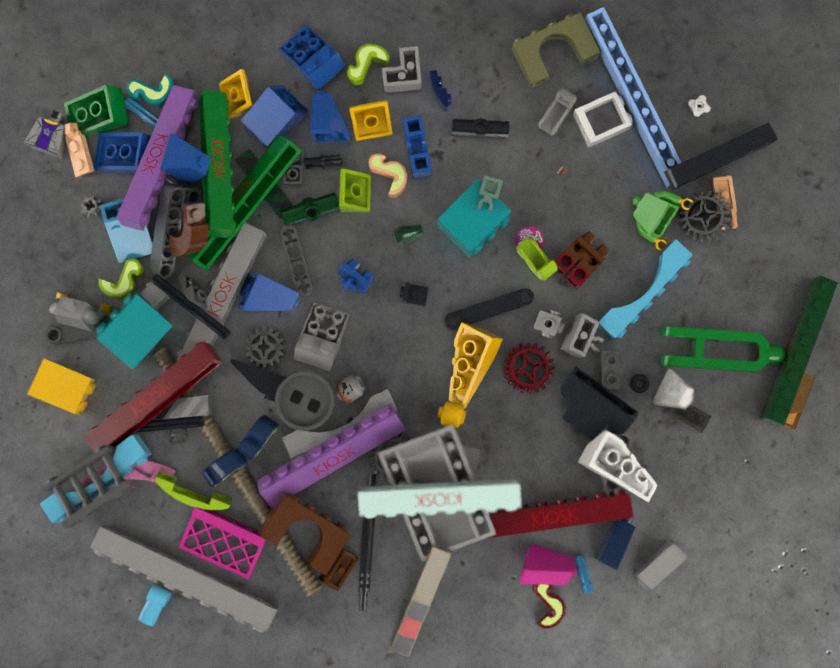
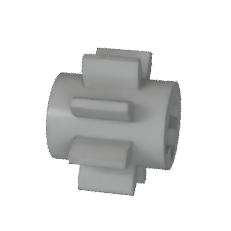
M92 195L91 198L84 196L85 200L83 203H79L83 207L81 213L83 215L87 214L89 219L95 215L99 218L101 211L99 205L103 201L101 199L96 201L95 195Z

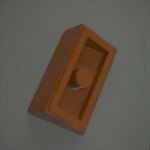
M343 548L327 575L321 573L319 580L339 591L359 558Z

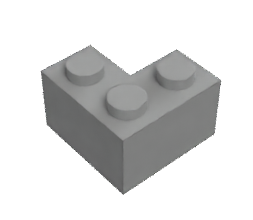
M418 46L399 48L401 66L382 68L384 93L422 89Z

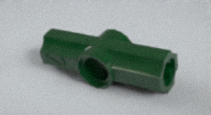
M335 192L315 199L308 197L303 199L300 204L281 209V215L285 226L304 220L315 221L322 214L340 209L339 201Z

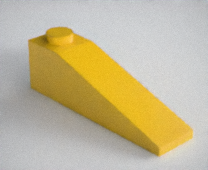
M461 322L454 339L455 357L452 359L454 368L453 376L450 379L449 401L461 404L464 408L467 407L495 359L503 338L487 330Z

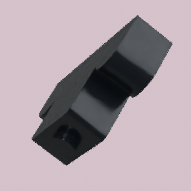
M576 366L560 388L564 398L568 400L573 399L562 417L563 420L572 425L574 430L581 432L591 440L596 438L605 425H608L609 430L616 435L625 433L636 420L639 413Z

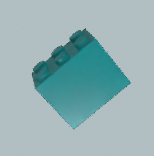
M479 179L437 219V227L468 257L472 254L476 256L483 249V243L485 241L489 243L496 236V230L498 228L502 230L511 219L509 217L511 210L499 198L498 200H491L493 202L491 212H488L489 205L487 203L482 204L481 210L478 209L479 201L484 198L479 195L482 185Z
M136 291L133 294L129 292L122 300L124 304L120 308L116 307L109 314L110 319L107 323L103 321L96 329L97 340L132 369L139 364L173 326L164 315Z

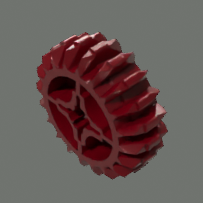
M530 342L526 343L525 349L522 343L519 344V351L516 347H513L512 351L515 354L507 353L511 360H504V363L509 364V367H503V371H509L508 374L504 375V378L511 377L508 385L514 382L516 384L513 387L514 390L520 386V393H524L525 388H527L528 394L532 393V388H534L535 393H538V386L544 390L546 387L543 382L551 383L547 376L554 377V374L549 372V370L555 369V366H549V363H552L554 359L547 360L546 358L550 355V352L543 354L542 352L545 349L543 346L540 350H537V343L533 345V348H530ZM527 353L537 355L542 361L532 362ZM521 355L523 365L521 368L513 371L514 361ZM526 363L533 366L538 365L531 370V373L525 372V370L521 371L527 366ZM544 366V374L540 381L537 382L535 371ZM526 375L531 384L521 382L516 376Z

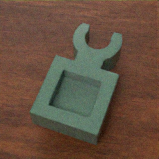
M484 175L479 195L484 198L479 201L478 209L481 210L482 204L487 203L489 205L488 212L492 211L493 202L491 200H498L503 180Z

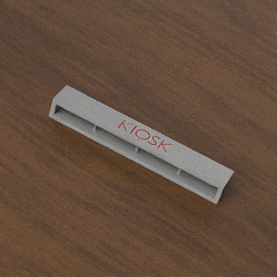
M244 223L235 234L237 238L234 243L229 245L227 249L228 256L226 260H222L218 269L220 273L217 278H213L210 285L212 289L209 295L206 294L207 308L203 310L222 325H224L267 236L264 231L247 223ZM194 317L193 322L195 324L192 329L187 331L185 345L179 348L176 356L179 358L189 353L195 344L202 341L211 344L213 347L218 335Z

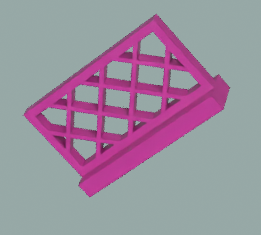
M194 507L192 517L178 548L249 580L267 540L258 534L259 530L215 510ZM196 518L203 521L205 529L196 532L194 527ZM215 527L221 529L223 536L214 539L210 529ZM207 531L210 541L201 544L198 534ZM194 536L198 546L191 548L185 545L188 537ZM237 536L241 544L231 547L228 537ZM224 539L228 549L219 552L215 542ZM212 543L216 554L209 556L205 554L203 546ZM252 543L259 547L255 554L249 555L245 545ZM242 547L246 557L236 560L233 550ZM230 552L233 562L224 563L220 555ZM248 561L250 566L248 573L240 570L239 562Z

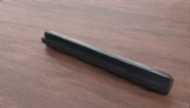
M155 274L152 277L151 282L221 338L226 339L231 332L198 305L189 301L183 293L160 275Z

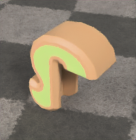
M373 154L368 161L371 172L394 179L389 191L390 198L401 195L407 186L408 179L405 166L397 161L386 162L384 154Z

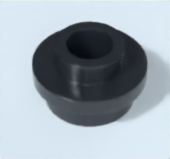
M637 374L631 378L630 387L635 393H644L649 388V380L645 375ZM638 380L642 381L643 383L642 387L640 388L636 385V382Z

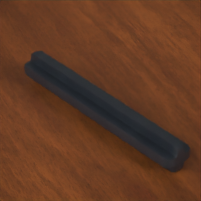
M197 416L149 421L136 433L203 427L204 418Z

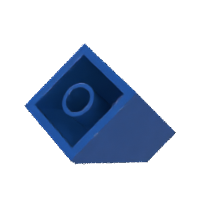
M283 85L269 86L241 121L249 132L254 133L258 137V141L262 145L269 147L279 134L285 136L309 113V110Z

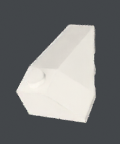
M606 430L586 446L578 461L581 465L646 502L650 501L657 487L656 482L645 468L641 467L636 460L637 458L626 448V444Z

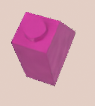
M531 543L524 559L519 583L567 585L569 579L574 578L577 567H574L575 558Z

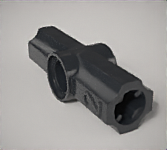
M484 118L476 120L453 119L452 136L475 137L477 139H508L509 121H492ZM482 125L486 130L478 132L476 126Z

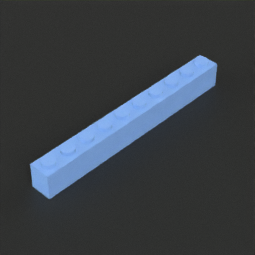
M602 7L587 14L585 22L600 50L605 66L619 94L623 98L624 104L666 188H668L670 184L664 172L680 164L681 161L605 8Z

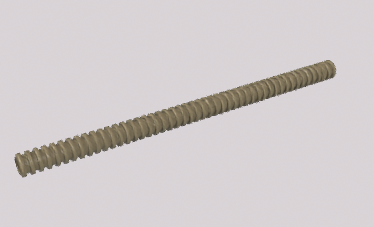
M163 347L153 354V358L157 359L156 363H159V367L163 368V370L176 363L174 362L175 358L171 357V352H168V347ZM192 387L179 398L196 397L197 392H194ZM209 415L202 416L204 418V426L198 428H201V432L205 433L204 437L208 438L207 442L212 444L211 448L215 449L214 453L218 454L217 457L220 458L233 450L232 447H229L230 443L226 442V437L223 438V433L219 432L220 428L216 427L217 423L213 422V417ZM241 468L231 474V479L235 480L234 484H237V488L241 489L240 493L244 494L243 498L248 500L247 504L251 505L250 509L254 510V515L257 514V519L261 520L260 524L262 525L272 509H269V504L265 503V499L261 497L262 495L258 492L259 488L255 487L256 484L252 483L253 479L249 478V473L245 472L246 468ZM284 534L276 549L281 551L280 555L284 556L283 560L288 562L286 564L287 566L290 565V571L293 570V575L297 576L296 580L300 581L299 585L304 587L303 591H306V596L310 597L321 590L322 586L318 585L319 581L314 579L315 575L311 574V569L308 570V564L305 565V560L301 559L302 555L298 554L299 550L295 549V544L292 545V540L288 539L289 535Z

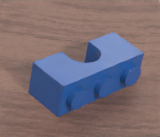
M422 115L403 118L413 179L431 176L432 168L426 146Z

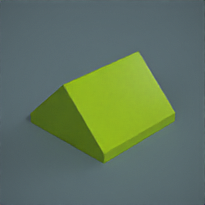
M343 168L340 169V211L370 212L371 175Z

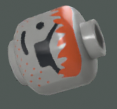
M349 375L337 383V390L335 392L339 400L352 403L363 396L365 385L359 376Z

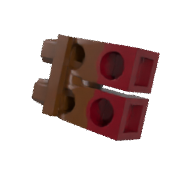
M590 231L583 236L580 235L554 260L558 266L557 271L562 276L577 262L579 263L565 278L577 290L605 260L604 257L609 251L604 244H601L597 249L590 245L596 239Z

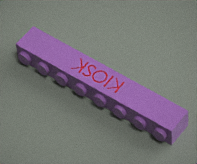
M175 85L172 86L118 212L117 219L122 226L143 231L145 226L149 224L151 211L156 207L159 192L164 186L166 176L169 175L161 170V165L170 134L173 133L184 139L185 130L192 121L193 111L198 107L199 100L194 90Z
M390 403L370 416L364 417L358 423L347 427L339 434L330 437L327 441L313 447L303 455L297 456L291 462L280 466L272 473L263 476L257 481L259 492L272 508L283 492L287 495L290 492L292 494L298 493L403 432L406 428Z

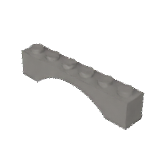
M387 389L370 397L361 413L341 428L326 432L297 430L282 437L291 459H294L390 403L396 412L398 410Z

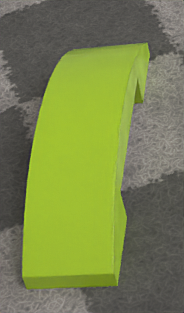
M159 470L155 481L166 493L178 501L207 510L229 509L232 498L214 492L212 498L191 491L175 484L178 477Z

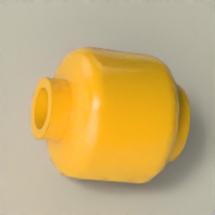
M447 401L444 407L440 406L437 417L441 418V425L449 426L453 424L454 428L457 429L460 425L463 426L466 411L463 405Z

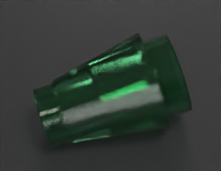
M421 224L398 226L397 229H394L398 244H406L424 235Z

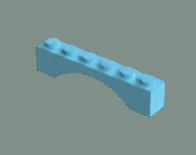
M675 239L659 256L657 275L648 291L640 299L629 305L610 309L600 319L598 327L612 340L616 337L620 339L627 332L625 327L629 323L633 325L640 318L638 313L642 309L646 311L653 304L650 300L655 295L659 297L665 291L663 286L667 282L672 283L678 277L676 272L680 268L684 270L690 264L691 260L689 258L693 254Z
M131 435L116 447L112 461L122 478L132 473L133 467L144 464L148 460L147 457L152 453L139 435ZM106 469L100 479L105 488L110 489L116 482L109 470ZM94 483L84 488L89 499L95 500L99 497V492ZM76 491L64 492L74 510L79 511L83 508V503ZM55 493L40 503V506L52 523H61V521L66 519L67 514Z

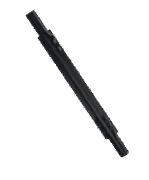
M369 473L368 487L376 486V474ZM365 515L363 519L358 591H360L359 611H367L375 517L365 518Z

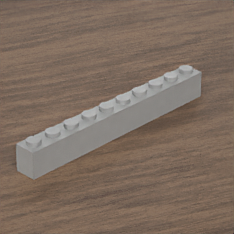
M105 525L99 527L90 546L91 549L95 550L94 554L100 557H105L106 555L112 558L111 562L120 566L125 564L129 566L130 571L136 574L142 572L147 575V579L153 582L159 580L165 583L164 587L170 590L178 589L182 591L181 595L189 599L197 598L203 606L210 607L211 605L218 608L217 612L220 614L235 616L234 620L242 624L247 622L253 625L252 628L258 632H263V630L267 632L277 613L278 607Z

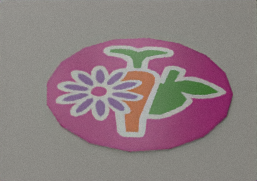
M531 226L524 227L516 234L515 246L519 245L527 237H531L541 250L544 248V235L539 229Z

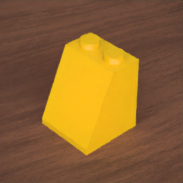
M43 359L27 394L73 414L80 415L87 407L88 402L86 400L89 394L91 395L95 390L96 384L94 383L96 380L55 361Z

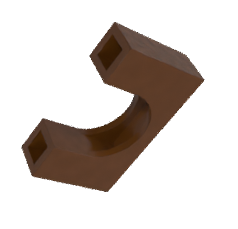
M283 492L260 527L258 534L277 546L287 529L294 522L299 520L315 522L319 527L320 538L306 562L312 568L327 575L351 536L347 532L348 528L340 522L337 525L331 522L332 518L323 512L321 515L316 513V508L306 502L303 505L298 502L300 498L291 492L288 495Z

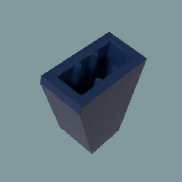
M627 518L613 521L594 557L595 559L616 570L618 569L635 530V526L631 525L632 520Z

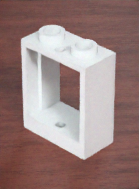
M616 91L581 106L573 112V116L588 148L621 134L632 126V117L629 112L626 113L623 107L625 106L624 100L621 95L618 96ZM613 101L623 124L596 136L585 112Z

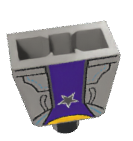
M52 110L49 120L39 117L26 137L24 144L29 148L63 159L66 147L64 125L60 124L63 114Z

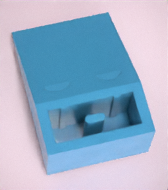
M124 198L99 205L119 264L126 262L128 259H137L151 255L153 245L149 225H146L144 230L140 231L120 224L117 215Z

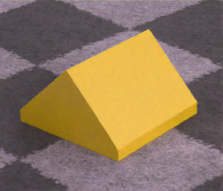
M240 69L219 82L220 91L226 92V100L229 101L227 117L231 119L246 115L254 104L244 69Z
M387 100L349 107L356 141L393 134Z

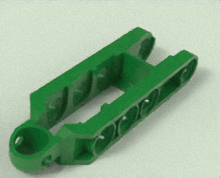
M662 327V337L671 336L677 337V339L693 341L692 357L662 355L660 366L755 373L759 372L767 364L782 363L787 356L783 346L770 344L761 333ZM704 339H713L716 342H754L753 344H756L759 348V359L757 361L703 358Z

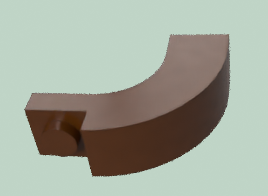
M201 201L183 204V232L169 234V249L172 255L194 254L202 251L205 247L209 234V224L205 222V206Z

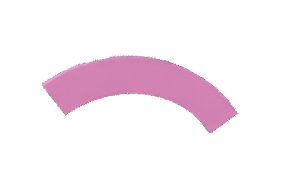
M146 461L140 466L136 465L133 467L132 473L124 478L126 480L139 479L157 483L155 479L159 470L173 476L176 470L157 462ZM106 466L96 471L99 477L106 471ZM89 476L81 484L83 488H86L93 481Z

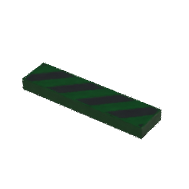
M248 149L237 157L235 161L247 175L258 162V159ZM277 183L264 198L280 220L283 219L281 209L294 206Z

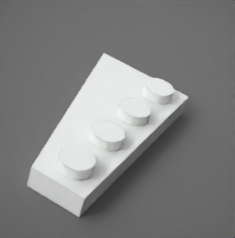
M668 368L652 402L658 406L686 408L693 399L692 393L694 390L675 371Z

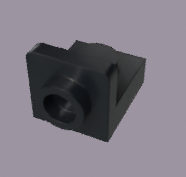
M406 282L405 287L401 286L400 298H403V303L425 307L428 287L412 285Z

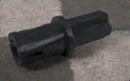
M321 154L320 157L304 158L306 170L323 168L324 170L325 167L343 165V158L340 154L329 156Z

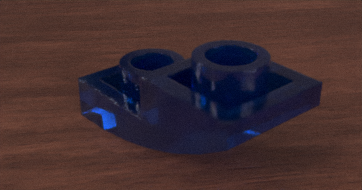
M432 70L429 75L432 91L443 111H448V105H451V94H447L446 88H440L442 87V78L438 76L437 70Z

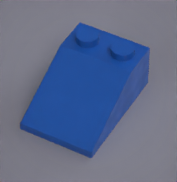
M143 132L99 133L94 170L135 175L151 136Z

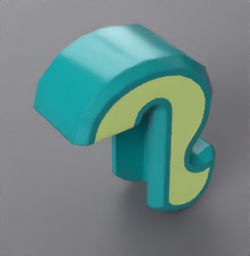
M166 73L158 89L137 79L129 81L126 89L131 98L137 102L141 101V97H144L149 105L163 107L172 86L175 84L173 79Z

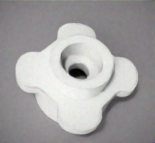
M700 95L695 100L691 99L688 103L695 117H699L704 112L708 113L711 109L706 103V97Z

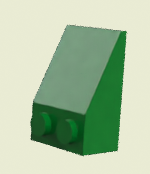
M104 85L64 103L68 123H77L79 131L85 136L115 130L129 124L122 89L119 87Z

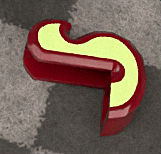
M533 584L532 591L550 609L537 622V625L543 629L557 626L566 613L563 599L557 594L549 593L553 589V585Z

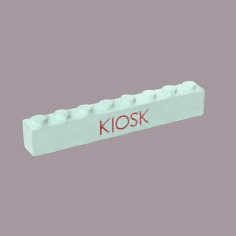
M519 479L359 487L358 491L360 516L365 515V518H374L385 514L386 517H394L402 513L406 516H414L421 512H424L426 515H433L444 511L446 514H453L464 510L466 513H473L480 509H485L486 512H493L500 508H505L506 511H513L521 507Z

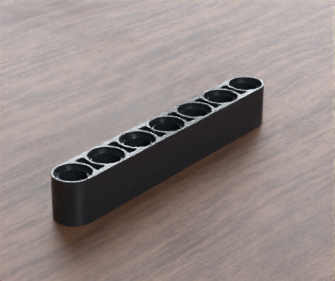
M767 123L666 170L664 174L674 190L774 143L778 138L770 123Z

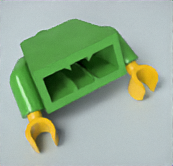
M655 191L653 194L646 193L643 197L637 195L633 199V204L637 206L633 217L637 220L636 224L640 235L651 243L655 242L658 250H664L660 242L662 241L668 245L669 241L666 238H661V236L678 211V204H681L683 209L689 210L690 208L684 206V202L688 200L693 203V200L690 198L682 199L681 196L670 191Z

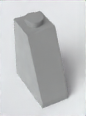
M665 541L634 574L638 578L636 582L644 589L648 587L652 590L685 561L687 556L674 543Z

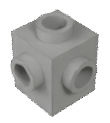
M552 309L549 312L540 310L533 328L542 331L541 335L552 338V336H558L559 333L562 334L566 324L563 322L565 318L560 316V312Z

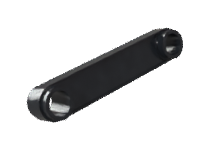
M523 288L451 312L445 317V326L450 330L459 329L461 322L471 325L528 306L533 302L534 294L530 289ZM528 293L530 301H522L520 294ZM449 317H456L458 324L455 326L449 325L447 322Z

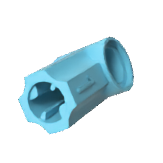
M154 583L148 592L147 602L138 620L146 625L154 626L162 608L168 603L172 592Z

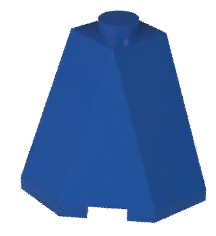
M327 91L312 93L310 133L313 143L351 142L350 133L331 93Z
M171 133L161 170L186 184H192L206 176L211 157L186 140Z
M248 273L240 292L243 302H239L238 309L244 311H292L298 304L299 293L260 274Z

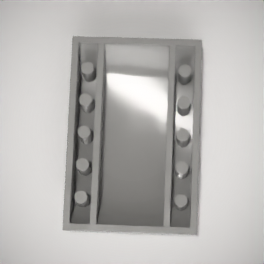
M453 424L378 452L391 485L477 481ZM480 509L473 513H466L464 510L453 514H446L444 511L433 515H426L424 512H421L414 516H406L402 513L421 561L427 560L432 545L452 551L496 534L490 514L485 509Z

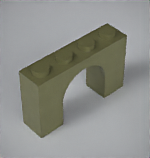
M581 12L578 14L571 13L564 18L565 20L560 22L554 21L543 30L540 28L531 32L530 36L525 38L521 36L512 43L511 50L530 89L548 81L549 74L540 58L539 48L550 39H562L569 43L581 65L598 58L600 50Z

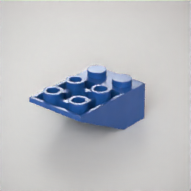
M305 25L279 48L283 55L317 90L346 67L338 52L308 25Z

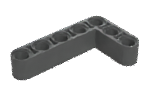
M168 183L162 187L149 265L150 272L154 275L158 274L165 280L173 275L176 256L170 253L169 234L180 233L183 204L203 202V186Z

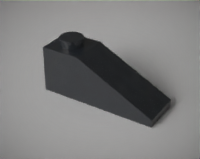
M231 359L230 363L260 393L265 394V399L275 402L277 390L287 377Z

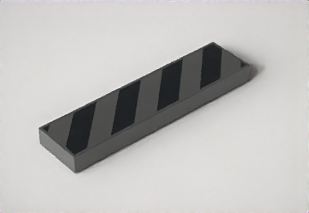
M211 395L177 398L151 421L212 415Z

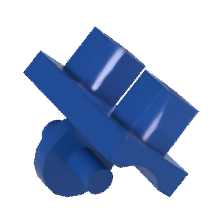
M354 259L347 263L343 262L338 271V274L342 276L340 281L344 283L342 290L346 291L350 288L355 292L358 289L363 294L368 290L373 274L367 270L362 275L356 272L360 265Z

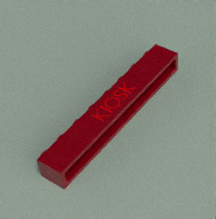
M204 341L195 344L189 353L180 356L174 365L163 370V374L149 381L148 386L143 390L137 391L132 399L122 403L116 412L107 415L101 424L89 430L90 433L85 436V439L93 452L96 453L95 450L103 445L114 446L116 449L120 443L135 434L177 398L181 397L222 364L223 361L211 344Z
M625 490L614 491L612 496L600 493L594 494L592 499H586V496L574 497L575 501L567 502V499L555 500V504L550 505L547 504V501L538 502L536 507L528 508V504H524L513 511H506L505 508H500L495 513L489 512L496 534L487 538L634 518L630 493H626Z

